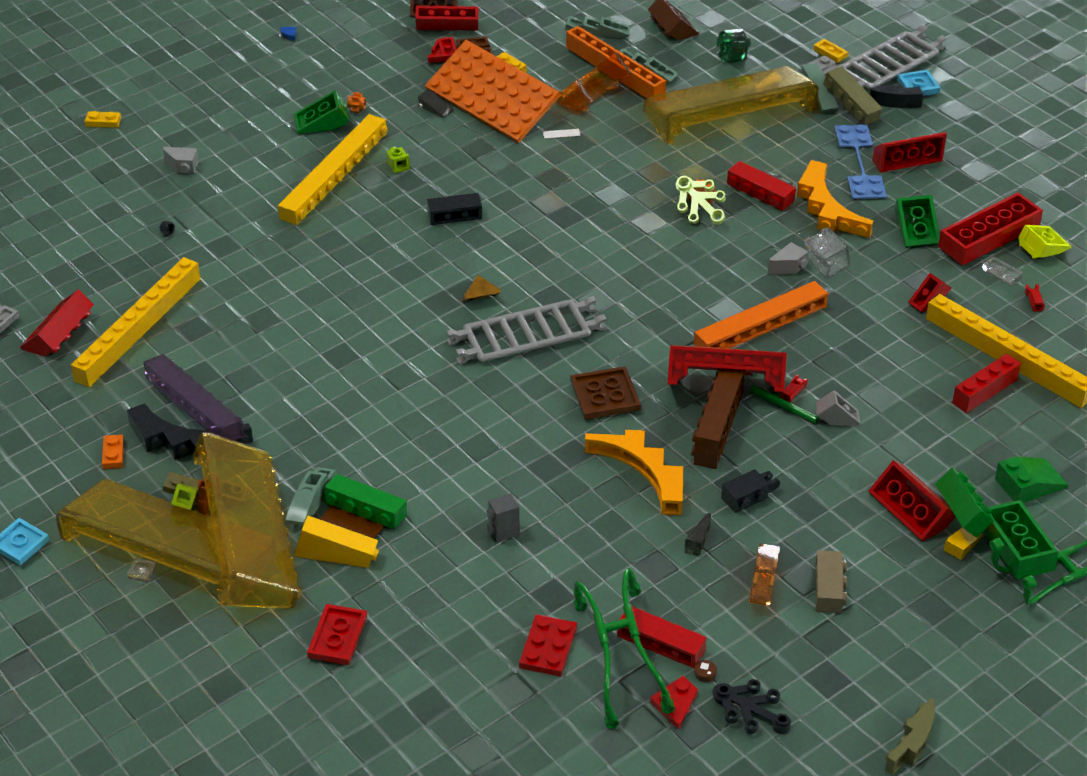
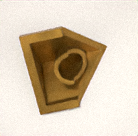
M478 275L463 296L462 302L472 298L473 300L487 298L488 295L493 294L498 296L501 292L498 287Z

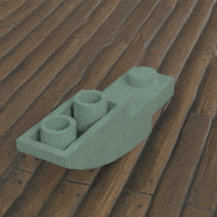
M317 467L315 471L307 472L293 497L286 516V523L304 526L307 515L312 517L320 507L324 487L336 475V470Z

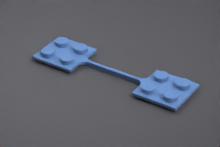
M868 125L834 126L839 147H852L855 149L861 171V176H847L852 199L887 198L882 176L866 175L860 157L859 147L873 146Z

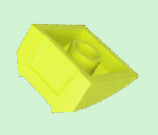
M1025 225L1019 235V245L1032 256V259L1053 256L1072 248L1050 226Z

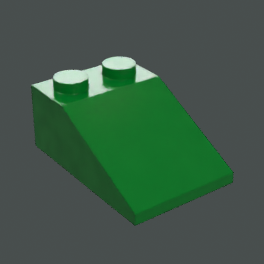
M336 90L294 113L296 129L299 134L335 130L350 122L346 103Z
M932 195L897 198L894 209L905 248L939 244L940 235Z
M1015 456L998 462L995 480L1013 501L1021 500L1022 503L1068 488L1067 482L1046 459Z

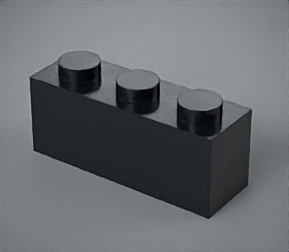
M479 193L427 199V211L431 225L482 219V204Z

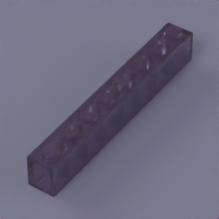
M161 354L143 362L145 377L222 445L244 437L243 420L237 417L231 409L224 406L220 400H217L211 392L205 390L200 383L198 384L191 375H188L181 367H178L172 359Z

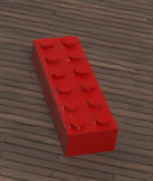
M1016 193L942 229L938 247L961 265H965L1018 238L1025 225L1040 226L1043 210L1020 193Z

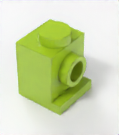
M392 147L389 151H386L387 163L394 173L410 169L409 155L405 153L402 147Z
M178 483L171 504L191 510L198 489Z

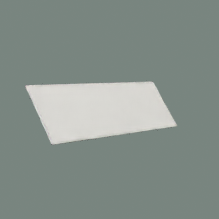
M579 129L543 131L544 138L580 136Z

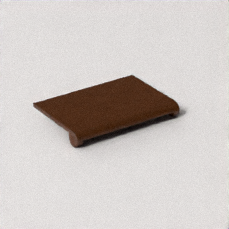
M331 506L319 519L373 539L385 527L382 524L335 506Z

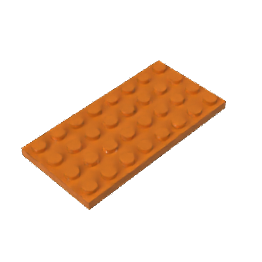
M468 40L461 44L425 85L428 91L518 143L561 96L560 92Z

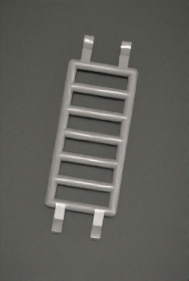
M923 24L912 33L904 31L838 67L843 66L864 89L870 90V88L878 87L897 77L898 74H903L937 56L940 53L938 49H945V45L942 43L947 38L941 35L936 41L928 44L922 40L927 37L924 31L928 30V27ZM907 38L911 40L912 42L929 51V53L925 54L921 52L920 50L916 49L910 44L904 42L903 39ZM897 44L919 58L914 60L891 45ZM885 49L908 64L903 66L880 51ZM874 55L897 70L892 72L869 57ZM863 61L885 74V76L881 78L858 62ZM853 67L857 71L874 80V82L869 83L865 81L864 79L849 71L847 68Z
M594 296L577 303L570 299L468 323L463 326V330H447L449 337L447 342L449 346H453L459 341L468 339L472 346V349L468 350L456 349L458 365L465 364L468 360L476 358L480 362H485L588 337L591 335L592 330H606L603 322H607V319L603 314L593 320L585 321L580 313L584 311L596 312V308L593 305L596 303ZM569 307L582 331L572 333L559 309ZM552 311L564 335L554 337L542 313ZM535 315L547 339L537 341L525 317ZM518 320L529 343L519 345L507 322ZM491 325H501L511 348L501 350L490 328ZM482 328L494 352L483 354L472 330Z

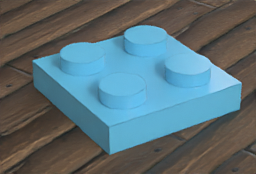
M929 70L898 74L897 80L904 88L920 86L923 96L940 93V86Z
M18 518L0 533V554L21 566L50 541L49 535Z

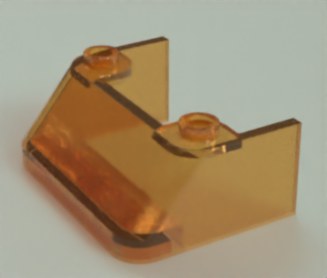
M615 52L596 68L560 92L561 96L556 100V103L575 113L580 111L582 114L589 109L588 105L609 89L613 91L618 88V83L631 74V71L618 53Z

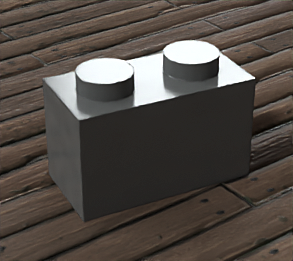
M510 493L488 500L489 509L486 510L489 519L487 530L490 536L493 535L497 542L519 536V505L513 495Z

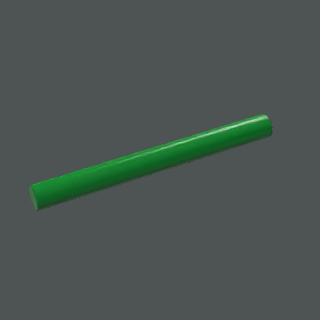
M752 385L750 388V392L814 424L819 420L818 416L755 385Z

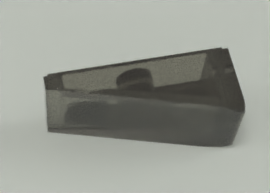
M428 89L418 96L419 107L441 118L454 111L450 105Z
M707 513L685 540V553L695 556L701 555L711 528V513Z

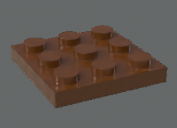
M626 366L570 375V381L584 420L641 410L640 401Z

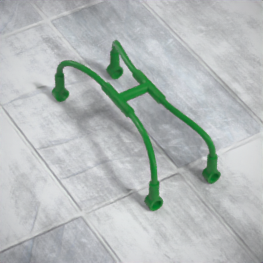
M996 538L990 541L993 567L1000 572L1012 573L1009 568L1002 567L997 563L1000 550L1004 549L1002 540ZM1087 539L1078 545H1072L1058 551L1057 561L1060 560L1071 574L1062 577L1033 598H1031L1032 590L1037 586L1035 578L1029 575L1022 579L1024 586L1023 598L1026 605L1034 604L1061 585H1067L1087 576V566L1079 570L1068 558V556L1078 552L1079 549L1087 546Z
M627 568L622 578L625 619L604 624L602 614L599 612L596 602L588 589L581 582H575L573 590L575 608L578 611H583L588 607L587 600L582 594L583 592L593 609L597 633L604 650V712L606 715L604 721L606 727L612 729L619 725L618 717L610 705L609 698L610 653L607 632L628 627L630 636L634 640L641 657L659 684L662 712L665 714L672 713L675 710L674 702L670 699L669 691L666 689L661 676L641 645L635 617L628 601V593L631 597L641 594L640 585L636 581L635 574H633L630 568Z

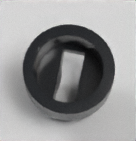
M163 221L159 225L160 232L167 236L172 235L175 231V225L170 221Z

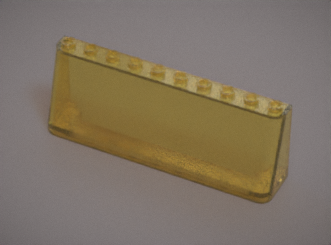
M783 66L650 96L644 101L643 112L664 142L670 144L674 143L673 138L676 134H682V127L799 100L800 104L806 106L809 111L817 110L819 87L813 80L793 68Z
M201 432L193 460L194 464L202 465L221 569L219 584L224 588L222 594L218 596L219 605L294 608L297 600L301 597V588L297 585L298 575L294 571V557L290 553L291 543L287 539L288 529L284 525L285 516L284 512H281L278 484L274 480L275 470L271 466L272 456H269L267 451L213 433Z
M110 479L99 481L61 508L55 516L60 539L70 542L73 537L77 538L79 534H83L217 585L218 592L221 593L224 590L229 595L228 602L235 605L240 602L276 554L273 541L267 536H262L231 523L223 522L215 517H209L198 511L173 505L162 498H157L146 492L121 485Z

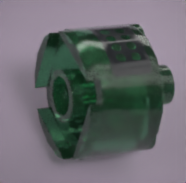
M743 29L723 30L718 34L717 47H720L718 56L721 61L747 60L748 47H750L751 41L749 37L747 38Z

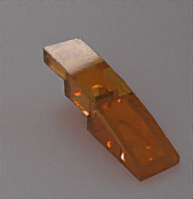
M759 545L749 603L770 606L780 546Z

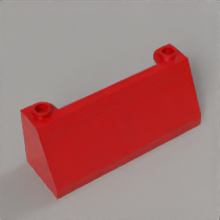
M670 345L667 384L677 385L678 380H682L688 375V369L746 370L747 373H763L766 384L773 386L774 391L784 392L787 352Z

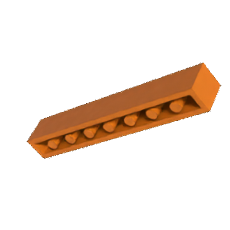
M579 26L566 32L567 49L653 103L666 96V80Z
M816 281L805 284L695 331L694 346L730 349L827 307L828 292Z

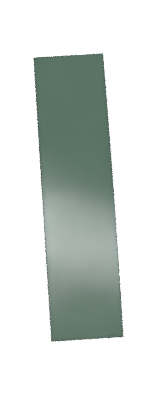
M568 16L565 25L566 30L579 26L595 37L628 38L631 26L603 16L600 21L587 16L584 17L583 21Z
M624 48L620 50L624 55L665 79L666 83L670 84L678 76L677 72L653 56L647 59L639 52L633 55Z
M818 64L801 65L809 93L813 94L821 114L837 111L838 105L835 97L823 84L825 75Z

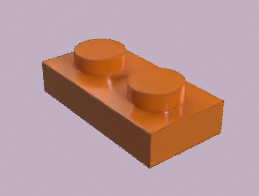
M123 434L103 436V469L123 468Z

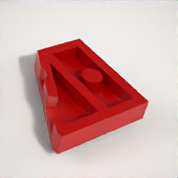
M453 37L437 38L435 45L431 49V54L427 56L428 63L447 61L457 50Z
M685 676L666 686L670 699L673 700L675 710L672 713L665 714L662 712L660 705L662 701L661 690L650 697V703L677 729L681 728L682 721L685 715L688 714L691 703L694 702L698 694V688Z

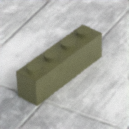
M843 66L827 72L823 84L862 125L878 121L883 108Z

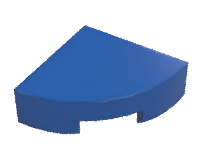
M280 27L282 36L288 37L289 40L296 39V27Z

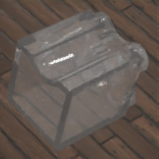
M823 228L817 235L809 236L805 239L804 244L808 248L809 262L826 279L851 266L848 246L830 228Z

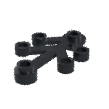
M751 679L747 685L735 687L726 683L714 686L712 695L717 703L723 705L725 721L727 723L735 724L738 721L739 713L736 709H733L732 703L740 708L745 723L744 730L747 733L754 734L758 730V721L753 719L751 712L773 723L772 728L776 733L786 734L789 732L791 720L786 714L780 713L776 715L758 706L766 703L777 704L780 700V692L777 689H770L765 695L743 698L739 695L746 693L758 694L761 688L760 681Z

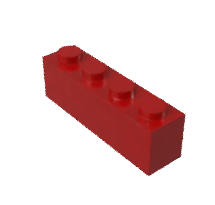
M416 6V30H478V6Z
M739 161L727 172L728 185L781 211H784L795 201L796 187L746 163Z
M1006 353L955 386L952 404L967 414L1017 381L1021 363Z
M631 606L640 635L639 640L643 648L695 669V665L706 651L707 637ZM625 614L619 620L625 619ZM628 627L617 630V637L634 643Z

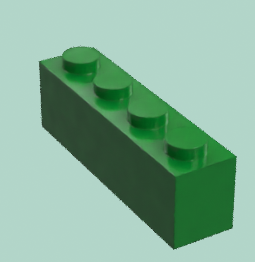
M951 467L935 485L961 526L977 538L994 522L990 515L991 510L982 503L984 499L975 492L977 489L968 481L969 477L962 470L958 472Z
M336 474L324 487V503L389 528L395 529L407 516V500L342 475Z

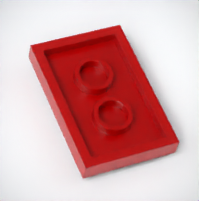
M326 604L308 648L307 657L350 665L368 617L367 611Z
M536 614L519 661V668L561 677L577 630V622Z

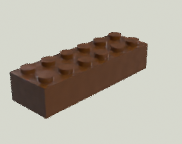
M717 368V379L713 378L712 391H709L707 395L708 403L703 405V417H699L697 423L698 431L694 430L692 442H695L691 451V456H694V465L717 469L744 392L746 370Z

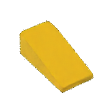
M962 527L945 541L944 551L962 560L983 537V534L976 538Z

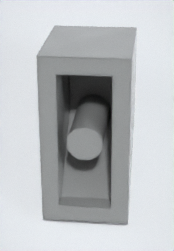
M163 147L164 161L175 172L195 174L199 162L197 148Z
M792 242L769 259L768 273L796 274L807 266L808 251Z
M835 390L816 401L817 416L829 425L858 426L860 424L859 410Z

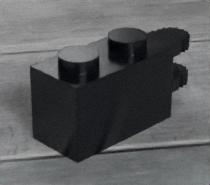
M754 469L722 484L721 499L737 513L751 505L764 501L768 498V493L776 490L781 483L776 478L772 480L773 474L770 471L759 474Z

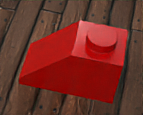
M929 273L908 302L923 313L928 309V303L939 294L946 297L952 287L932 273Z

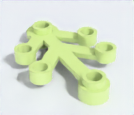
M688 176L678 178L676 188L680 191V199L677 208L680 213L688 211L686 203L688 193L692 197L691 211L688 216L691 224L699 222L698 204L710 214L714 224L719 225L725 221L724 212L721 209H714L705 200L716 199L717 202H724L726 199L724 191L697 192L694 189L705 188L706 191H712L715 188L712 180L692 181Z

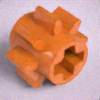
M353 92V96H348L347 107L351 108L352 112L360 113L361 109L364 110L366 107V97H363L361 93Z

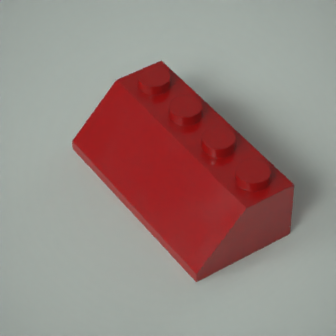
M942 132L882 143L874 147L872 161L880 173L943 161L947 133Z
M77 289L52 310L20 348L44 357L49 353L55 354L61 348L59 344L61 342L64 343L70 338L71 330L75 331L81 325L79 321L86 319L91 314L90 309L94 304Z
M892 460L868 490L922 541L945 530L956 517L943 499L905 465L895 460Z

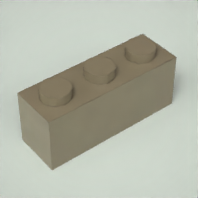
M817 550L815 563L816 612L841 613L842 605L847 604V592H843L847 585V576H843V573H846V560H843V554L840 551Z

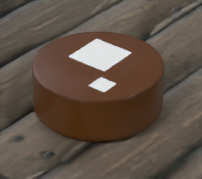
M701 660L695 665L694 674L698 680L710 682L716 677L717 668L713 662Z

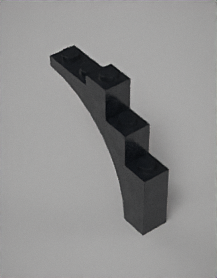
M145 403L127 410L129 424L146 452L166 446L174 460L193 453L201 467L220 461V454L253 442L252 428L249 423L220 430H196L173 425L161 419Z

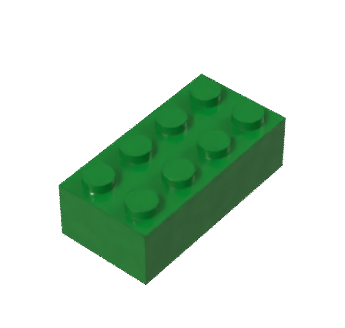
M1021 500L988 507L991 510L990 515L994 522L984 530V533L990 541L996 538L1002 540L1004 549L1000 550V556L1017 580L1029 575L1035 576L1056 570L1058 550Z

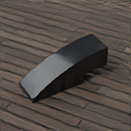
M900 84L870 88V96L880 106L895 108L922 107L923 92L920 86L904 88Z

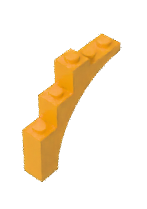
M811 160L798 183L797 197L808 199L807 213L818 215L817 229L830 233L840 230L870 238L874 220L859 216L840 205L831 196L826 187L827 164Z
M625 430V435L585 433V453L611 457L630 465L639 471L655 489L660 501L661 514L682 515L683 466L663 465L664 448L644 447L645 431Z

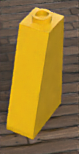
M307 515L294 556L369 568L371 560L376 561L379 549H376L378 540Z

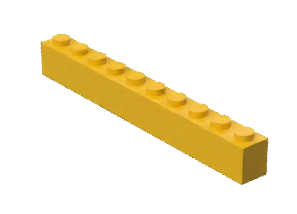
M368 114L278 205L279 219L298 225L387 134L386 119Z
M183 257L71 364L74 382L86 387L93 385L200 280L198 262Z
M941 294L928 303L926 315L928 321L996 360L1007 353L1021 363L1019 373L1080 408L1087 404V376Z

